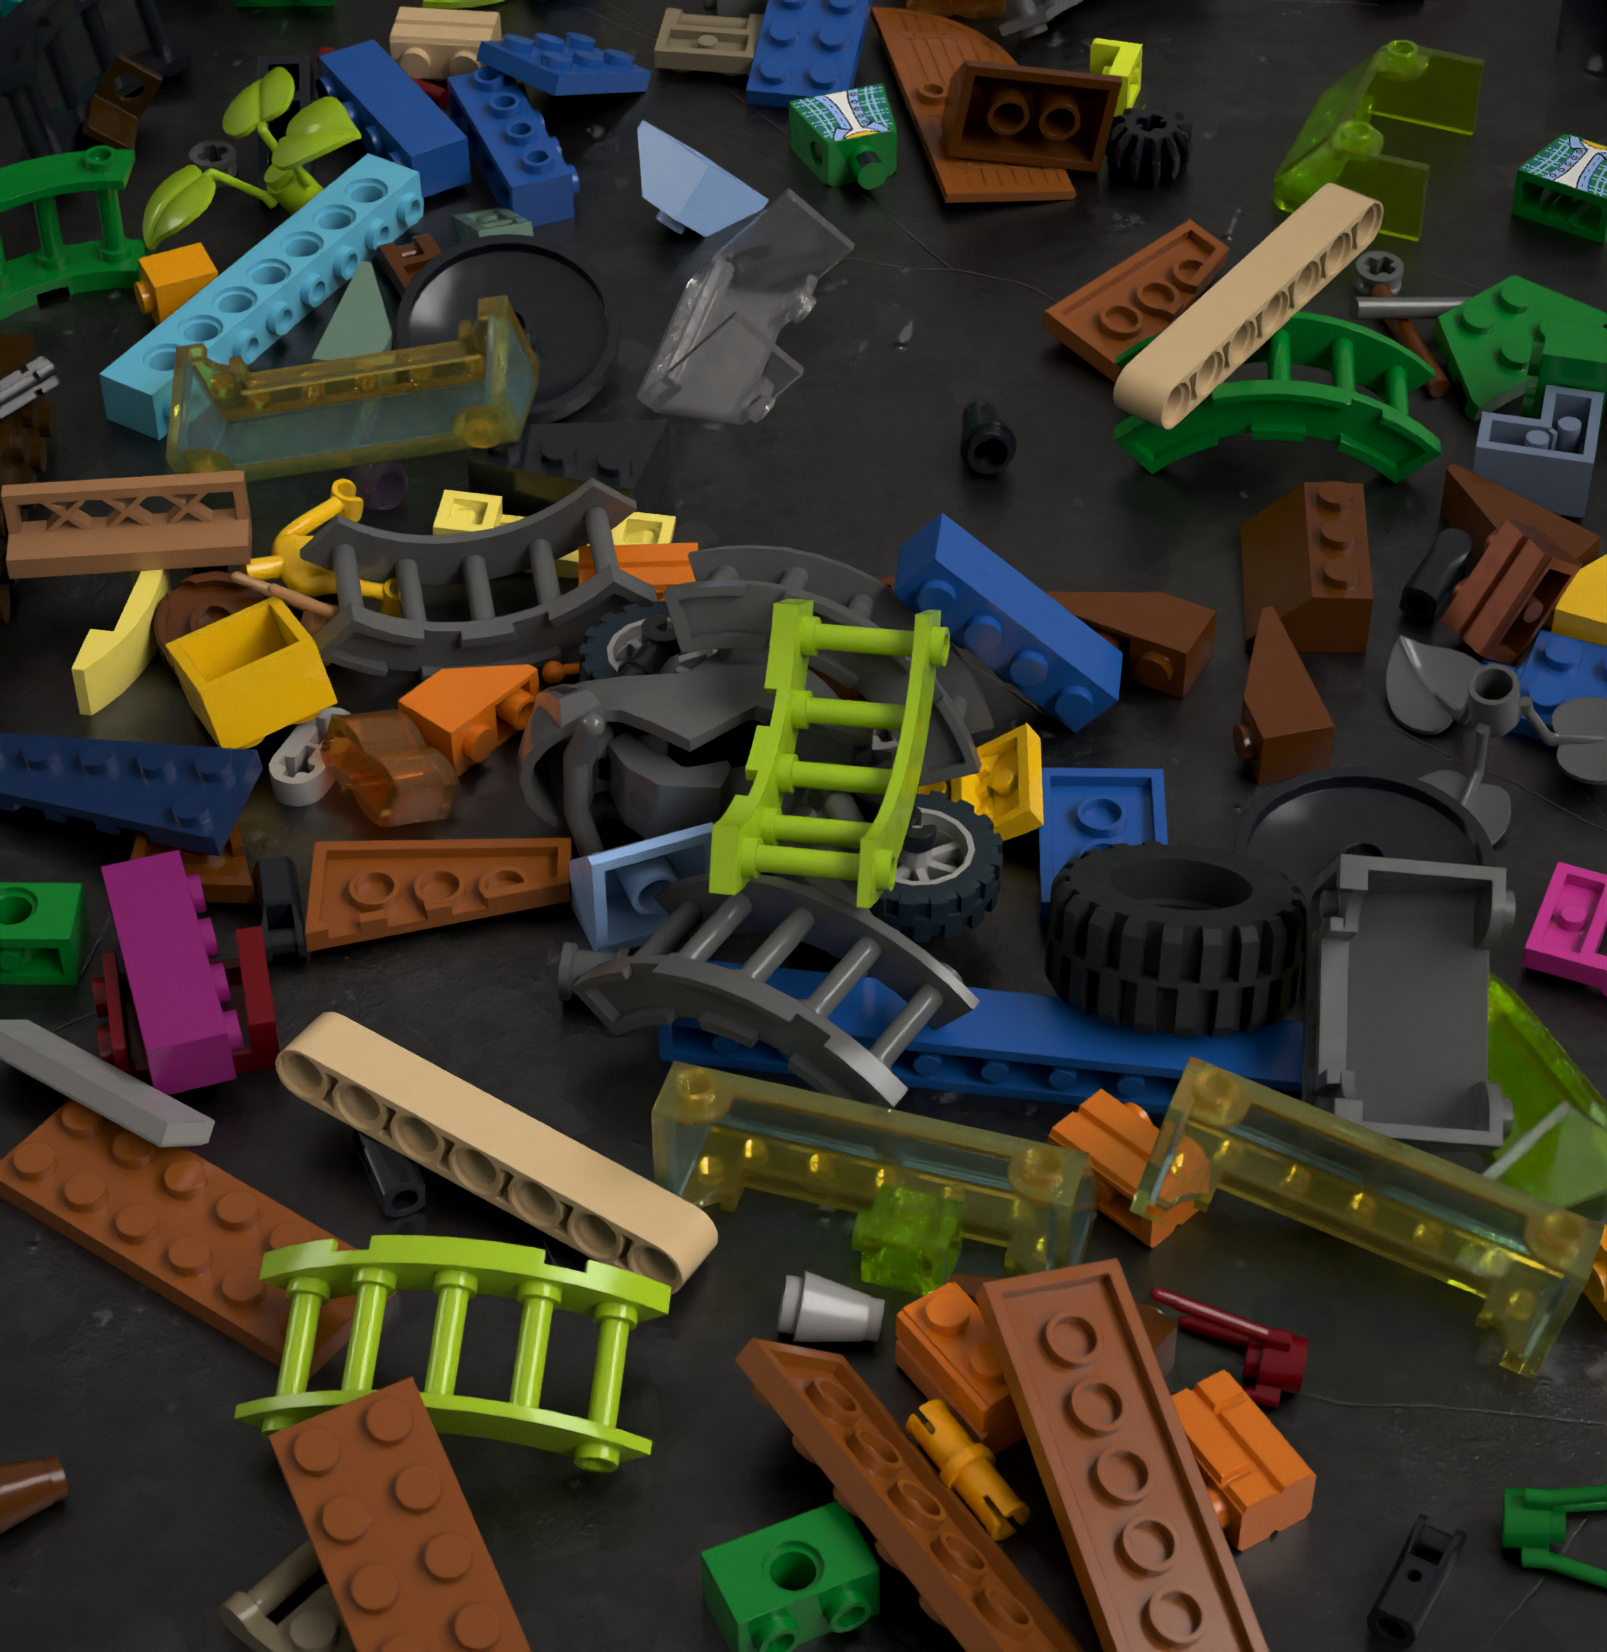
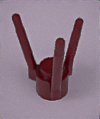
M1155 1286L1150 1289L1149 1296L1152 1300L1188 1314L1179 1318L1178 1325L1180 1328L1246 1348L1242 1377L1255 1379V1387L1241 1388L1255 1404L1278 1408L1281 1392L1299 1395L1308 1353V1337L1292 1335V1331L1264 1326L1161 1287Z

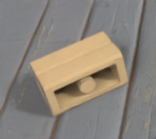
M400 7L396 23H394L390 34L391 58L408 76L426 81L447 82V77L475 72L478 68L487 66L476 61L481 41L502 40L499 12Z

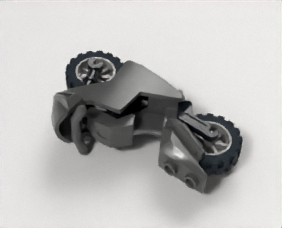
M651 601V606L641 608L638 603L622 607V613L617 615L612 612L605 614L599 619L598 627L590 626L584 635V643L580 645V683L572 685L564 683L552 686L536 695L534 709L523 732L517 760L519 782L527 805L550 825L562 829L569 828L580 857L604 851L596 825H601L604 817L622 822L645 839L710 822L716 823L726 812L734 796H748L754 781L746 780L745 768L752 748L757 725L770 726L776 697L773 694H766L764 689L769 649L765 648L764 652L749 649L720 648L681 653L665 601ZM808 668L805 690H811L813 697L840 699L822 679ZM812 723L807 730L799 729L794 754L798 755L799 761L890 769L891 766L890 752L872 749L873 729ZM796 788L794 794L785 793L781 810L782 815L873 823L885 795ZM930 790L929 795L916 793L908 830L897 861V873L893 890L884 891L870 909L860 908L896 929L904 936H912L913 942H929L931 936L940 934L944 939L960 935L961 928L966 925L973 929L984 921L985 911L992 912L995 908L998 892H1000L1003 842L1000 833L993 834L994 823L985 814L978 816L974 813L975 806L962 799L957 803L947 800L948 794ZM781 841L778 845L860 854V849ZM953 862L956 865V867L947 865L946 863ZM773 873L774 877H780L804 885L819 886L828 894L856 906L858 881ZM829 953V954L832 955L834 958H836V959H841V958H839V957L833 955L832 953Z

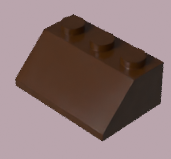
M965 60L950 78L941 119L946 154L949 157L1100 172L1122 79L1118 76Z
M1341 481L1303 482L1240 525L1245 650H1253L1261 609L1274 606L1297 652L1366 654L1373 605V590L1363 483H1344Z

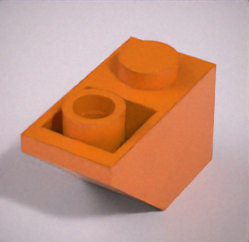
M530 664L440 669L398 700L402 746L454 779L458 778L476 763L484 761L492 751L520 730L525 729L534 709L536 695L539 693L538 669Z

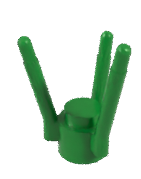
M1607 1485L1561 1489L1504 1487L1502 1548L1521 1550V1567L1549 1569L1607 1589V1571L1549 1551L1550 1544H1565L1566 1512L1607 1510Z

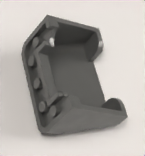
M1340 854L1314 879L1307 902L1301 1089V1138L1305 1150L1332 1153L1494 1152L1503 1147V1139H1508L1512 1130L1513 1105L1510 1097H1502L1501 1088L1497 1082H1488L1489 949L1497 943L1501 932H1509L1512 929L1516 911L1514 892L1506 890V868Z

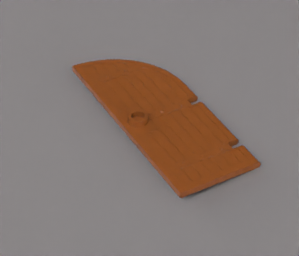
M871 7V19L946 203L1073 200L1076 197L1075 189L1066 169L949 157L946 154L941 119L950 78L965 60L1017 65L1014 59L1002 47L976 30L944 17L908 9Z

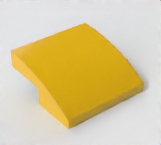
M1026 723L976 748L982 764L979 773L921 786L917 789V794L929 795L930 790L948 794L947 800L957 803L962 799L975 806L974 813L978 816L985 814L994 823L993 834L1000 833L1002 842L1044 826L1041 738Z

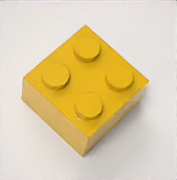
M270 597L165 644L190 707L216 744L221 748H252L262 742L266 735L291 724L309 722L315 719L322 710L338 703L314 639L278 597Z

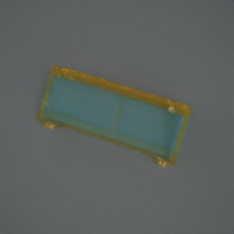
M507 295L478 299V320L474 324H472L471 320L459 321L457 341L250 373L241 356L230 357L229 365L217 363L207 357V348L204 343L176 347L166 459L175 474L244 470L246 482L471 448H490L498 444L518 442L539 384V363Z
M1192 1056L1188 1060L1168 1107L1129 1209L1130 1212L1163 1224L1168 1211L1182 1202L1195 1201L1193 1208L1206 1213L1217 1187L1480 1296L1483 1300L1475 1325L1488 1330L1492 1324L1500 1333L1505 1345V1352L1500 1366L1533 1380L1589 1280L1605 1225Z
M673 1061L651 1111L655 1184L700 1209L710 1204L721 1203V1210L734 1212L744 1187L1008 1247L1004 1261V1275L1016 1277L1019 1273L1027 1275L1081 1265L1098 1213L1099 1191L1089 1153L678 1061Z

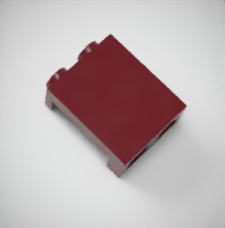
M262 926L236 929L235 934L239 957L211 961L209 963L210 965L223 963L231 1002L220 1005L222 1012L235 1009L244 1045V1049L232 1052L235 1074L276 1068L275 1061L280 1053ZM116 951L102 952L104 977L92 979L97 1017H109V1025L97 1027L101 1060L111 1065H116V1068L153 1087L126 974H122L119 971Z

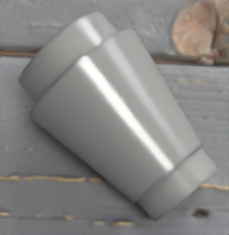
M807 1271L804 1272L803 1278L786 1275L779 1305L776 1332L793 1335L792 1342H863L865 1340L877 1343L883 1319L884 1300L872 1298L871 1295Z

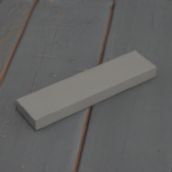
M27 1019L0 1020V1060L158 1147L203 1145V1143H209L215 1120Z

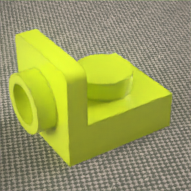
M1095 38L1090 46V74L1121 77L1122 85L1114 117L1123 115L1125 108L1133 107L1141 89L1143 44Z

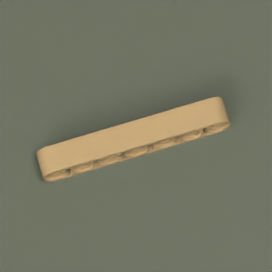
M1327 183L1321 187L1125 366L1114 388V405L1120 410L1164 429L1175 427L1218 384H1221L1290 320L1292 315L1305 306L1370 245L1382 223L1384 213L1382 203L1334 183Z
M335 1012L322 1013L292 1040L276 1058V1071L281 1082L289 1091L302 1100L595 1261L637 1273L671 1286V1294L680 1290L713 1251L718 1242V1232L713 1221L694 1204L344 1015Z

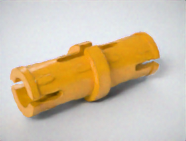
M942 1399L930 1400L921 1405L919 1410L929 1422L923 1424L917 1415L912 1414L906 1422L905 1429L912 1438L917 1440L941 1471L939 1479L948 1489H952L957 1495L962 1497L994 1541H1000L1013 1535L1017 1530L1007 1518L1013 1516L1018 1524L1023 1526L1028 1520L1031 1510L1025 1502L1018 1498L994 1468L996 1457L983 1443L973 1442L950 1413L948 1406Z

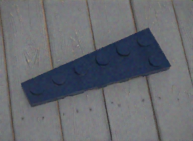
M0 732V809L14 812L25 806L42 810L46 820L66 824L70 817L94 821L97 831L119 835L124 828L147 833L152 843L212 856H220L263 767L257 750Z

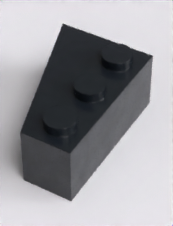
M669 420L486 425L467 459L470 493L502 496V514L528 517L559 502L577 490L590 478H593L636 501L637 510L635 512L652 514L671 475Z

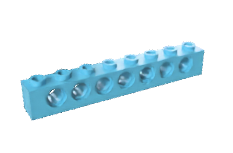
M369 153L366 154L99 374L106 418L160 441L178 424L186 420L205 401L220 391L225 384L245 367L254 362L258 356L279 338L287 334L292 327L312 310L321 305L325 299L346 281L351 279L360 261L370 262L377 256V246L395 241L423 217L424 200L421 195L420 173Z

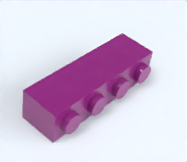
M179 850L102 866L110 913L153 1087L170 1095L235 1080L236 1074L232 1052L244 1049L235 1009L222 1012L220 1005L231 1002L223 963L210 965L208 958L219 956L211 918L197 919L196 913L207 911L199 874H185Z

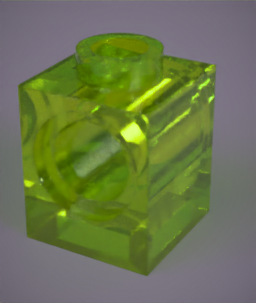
M882 1183L872 1210L861 1208L854 1226L852 1249L861 1251V1281L923 1296L945 1285L946 1281L953 1274L962 1249L964 1202Z

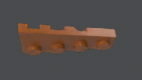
M1189 219L1045 310L1041 327L1116 383L1122 372V369L1116 365V356L1135 344L1165 330L1179 318L1224 267L1230 248Z
M571 837L314 842L305 925L307 952L571 901L569 861L572 860L573 856Z

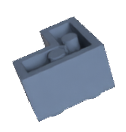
M1546 385L1541 420L1482 411L1472 472L1559 516L1566 515L1584 518L1595 460L1604 393Z

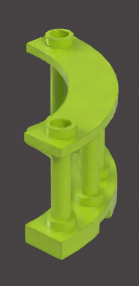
M788 598L773 603L770 647L764 685L766 694L776 695L770 726L757 725L752 748L745 768L746 780L754 781L749 795H735L723 816L712 825L709 893L736 895L747 885L751 878H758L761 872L858 881L856 907L870 909L878 901L884 891H892L895 884L897 861L908 830L922 770L932 709L936 667H945L948 660L950 647L949 628L940 627L941 610L930 609L915 614L914 631L822 624L820 617L813 616L814 600ZM819 650L912 657L906 705L813 697L811 690H805L809 656H817ZM812 723L901 731L893 769L799 761L798 755L794 754L799 729L807 730ZM796 788L885 795L873 823L782 815L781 810L785 793L794 794ZM781 841L860 849V854L778 845Z
M371 1236L369 1249L337 1251L338 1242L336 1240L324 1239L290 1245L264 1253L259 1280L286 1290V1297L292 1301L278 1383L274 1397L236 1405L234 1419L262 1429L261 1436L265 1440L269 1441L268 1435L377 1391L372 1390L386 1298L393 1295L395 1291H433L439 1297L424 1392L419 1393L437 1433L494 1439L543 1449L572 1457L577 1467L593 1472H612L618 1469L619 1463L651 1455L652 1440L617 1429L616 1424L628 1333L636 1329L637 1323L668 1314L671 1286L637 1273L589 1259L585 1263L583 1273L544 1264L546 1253L544 1249L458 1237ZM357 1294L341 1390L306 1392L321 1306L328 1304L330 1299ZM477 1294L516 1299L523 1306L509 1403L454 1395L468 1300L475 1298ZM562 1309L593 1318V1323L599 1327L587 1419L539 1409L552 1310Z

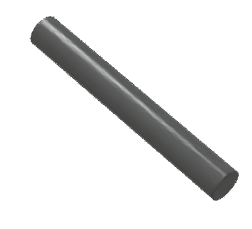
M1352 297L1349 302L1348 311L1351 319H1437L1438 316L1473 297Z

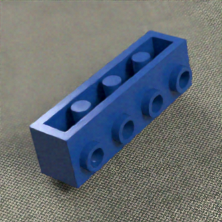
M374 39L318 57L321 78L316 80V89L319 99L335 97L345 106L352 122L361 134V139L359 140L363 143L367 153L418 171L420 173L422 198L433 197L442 191L471 182L468 137Z
M489 66L478 68L475 72L447 77L450 119L468 137L469 154L499 206L505 207L530 220L532 228L574 218L573 196L580 194L577 172L572 164L566 165L557 138L555 136L549 137L540 110H533L530 106L525 85L523 83H516L513 77Z
M944 513L937 516L901 546L893 594L913 613L918 614L928 609L941 610L940 627L949 628L950 641L957 647L968 650L989 666L1000 680L1012 684L1031 698L1046 715L1057 718L1076 733L1118 702L1123 653Z

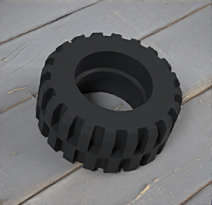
M1161 841L1142 842V845L1112 844L1106 850L1094 848L1085 851L1080 858L1073 857L1053 879L1045 973L1056 994L1063 1002H1070L1074 1010L1085 1016L1092 1014L1098 1016L1102 1023L1111 1026L1125 1025L1133 1027L1135 1032L1154 1035L1155 1032L1172 1033L1173 1037L1192 1038L1193 1034H1208L1211 1038L1229 1036L1230 1032L1241 1031L1244 1034L1260 1029L1263 1023L1271 1025L1280 1020L1296 1003L1299 997L1306 936V898L1295 880H1289L1284 871L1277 867L1268 868L1262 860L1251 856L1240 857L1233 855L1232 851L1217 847L1213 850L1197 847V844L1180 842L1179 845H1165Z

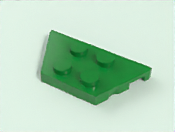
M1512 275L1438 316L1432 334L1439 351L1447 358V370L1453 384H1461L1468 399L1464 408L1466 416L1472 422H1475L1481 418L1482 411L1491 413L1524 394L1525 387L1534 388L1537 386L1538 377L1528 376L1527 372L1533 341L1544 343L1548 320L1603 328V324H1607V313Z

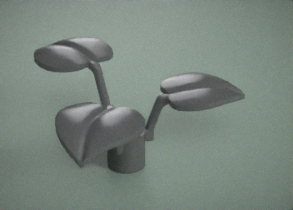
M1404 636L1398 637L1389 659L1386 675L1388 704L1395 719L1406 729L1422 735L1441 733L1451 725L1453 720L1459 724H1467L1470 719L1472 725L1476 728L1473 768L1469 779L1453 770H1438L1424 775L1418 780L1444 791L1467 808L1485 830L1492 846L1506 832L1512 812L1510 795L1505 789L1497 785L1481 783L1485 769L1489 737H1500L1509 733L1518 724L1521 716L1527 719L1545 745L1558 746L1557 763L1567 776L1586 784L1607 785V698H1577L1560 705L1553 712V732H1551L1533 709L1532 698L1528 696L1520 697L1519 678L1509 667L1500 664L1482 666L1478 661L1465 653L1453 649L1425 645Z

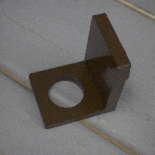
M117 53L89 98L83 133L114 149H134L139 119L162 84L163 76L121 53ZM122 74H132L142 81L144 90L136 97H124L115 90L113 82Z

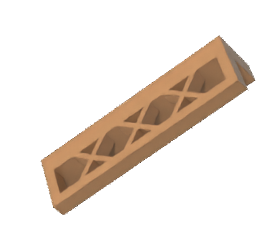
M244 470L2 485L1 499L9 533L6 553L9 579L251 564L252 521ZM233 492L235 508L212 510L199 501L207 493ZM163 496L174 503L175 506L167 513L152 514L139 504L146 497ZM103 500L115 509L108 516L91 517L78 508L85 501ZM42 504L55 513L48 520L22 522L19 505Z

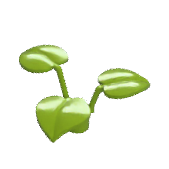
M276 67L268 72L263 79H259L246 87L227 108L223 117V129L233 139L244 138L257 129L259 135L273 153L272 165L264 175L267 191L213 168H209L202 173L196 165L186 166L162 182L146 206L143 217V237L146 247L154 254V250L163 240L179 232L198 218L207 209L214 197L216 190L215 182L223 183L258 198L270 209L279 203L291 216L324 190L302 165L350 142L361 139V134L352 122L345 106L335 97H324L311 103L292 118L287 126L286 136L282 137L279 143H277L268 129L267 122L279 117L289 108L295 91L292 76L284 68Z

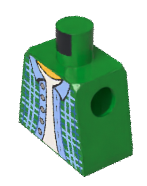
M882 83L789 101V145L825 185L837 186L858 182L865 189H874L882 185L887 176L892 175L897 170V129Z
M1571 134L1561 135L1522 164L1517 170L1511 214L1604 245L1607 241V136L1600 137L1593 142Z

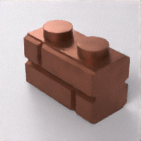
M1507 518L1502 527L1494 530L1486 539L1483 547L1484 554L1470 576L1460 581L1451 594V605L1441 618V621L1455 634L1461 636L1463 641L1480 656L1516 666L1582 567V564L1566 550L1560 548V545L1544 531Z

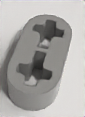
M328 707L322 710L315 719L299 724L269 762L272 793L277 801L289 806H307L317 802L326 794L356 756L359 749L355 718L351 713L341 708Z

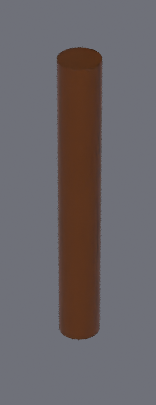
M1377 284L1369 292V297H1395L1386 284ZM1383 319L1399 344L1414 352L1435 369V377L1424 384L1430 395L1435 398L1446 395L1451 388V384L1410 319Z

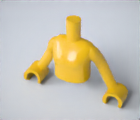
M344 478L335 481L331 488L330 498L327 501L299 516L279 532L272 544L271 556L251 558V564L240 565V572L263 581L281 579L289 589L313 599L319 596L336 594L334 571L324 569L301 559L300 549L314 537L306 536L328 520L333 519L336 515L358 523L362 516L364 501L360 497H355V484ZM395 577L387 580L385 584L360 579L362 596L381 601L379 613L402 618Z

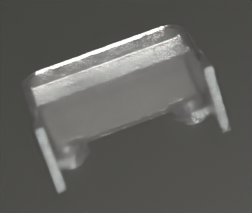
M788 188L709 259L689 281L642 381L637 398L656 413L742 425L750 419L754 423L759 422L770 411L776 401V397L801 377L805 369L775 344L781 328L789 321L798 324L809 314L816 303V298L812 293L818 280L853 250L855 244Z

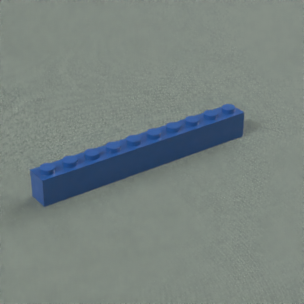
M707 960L708 963L728 969H741L744 965ZM777 968L765 984L796 1000H807L829 973ZM862 977L831 1013L828 1020L854 1038L865 1049H869L907 1002L876 978ZM967 987L980 1000L974 1010L938 1030H935L927 1022L891 1066L892 1073L906 1087L1081 1105L1102 1089L1122 1104L1126 1102L1135 1103L1148 1113L1301 1129L1303 1022L1278 1020L1271 1025L1263 1023L1259 1030L1245 1034L1241 1031L1230 1032L1229 1036L1211 1038L1208 1034H1193L1192 1038L1173 1037L1172 1033L1155 1032L1154 1035L1135 1032L1133 1027L1125 1025L1115 1027L1102 1023L1099 1017L1093 1014L1085 1016L1074 1010L1070 1002H1063L1058 996ZM677 1017L670 1026L658 1025L660 1061L796 1075L787 1069L790 1057L761 1040H758L750 1048L729 1038L703 1031L698 1019Z

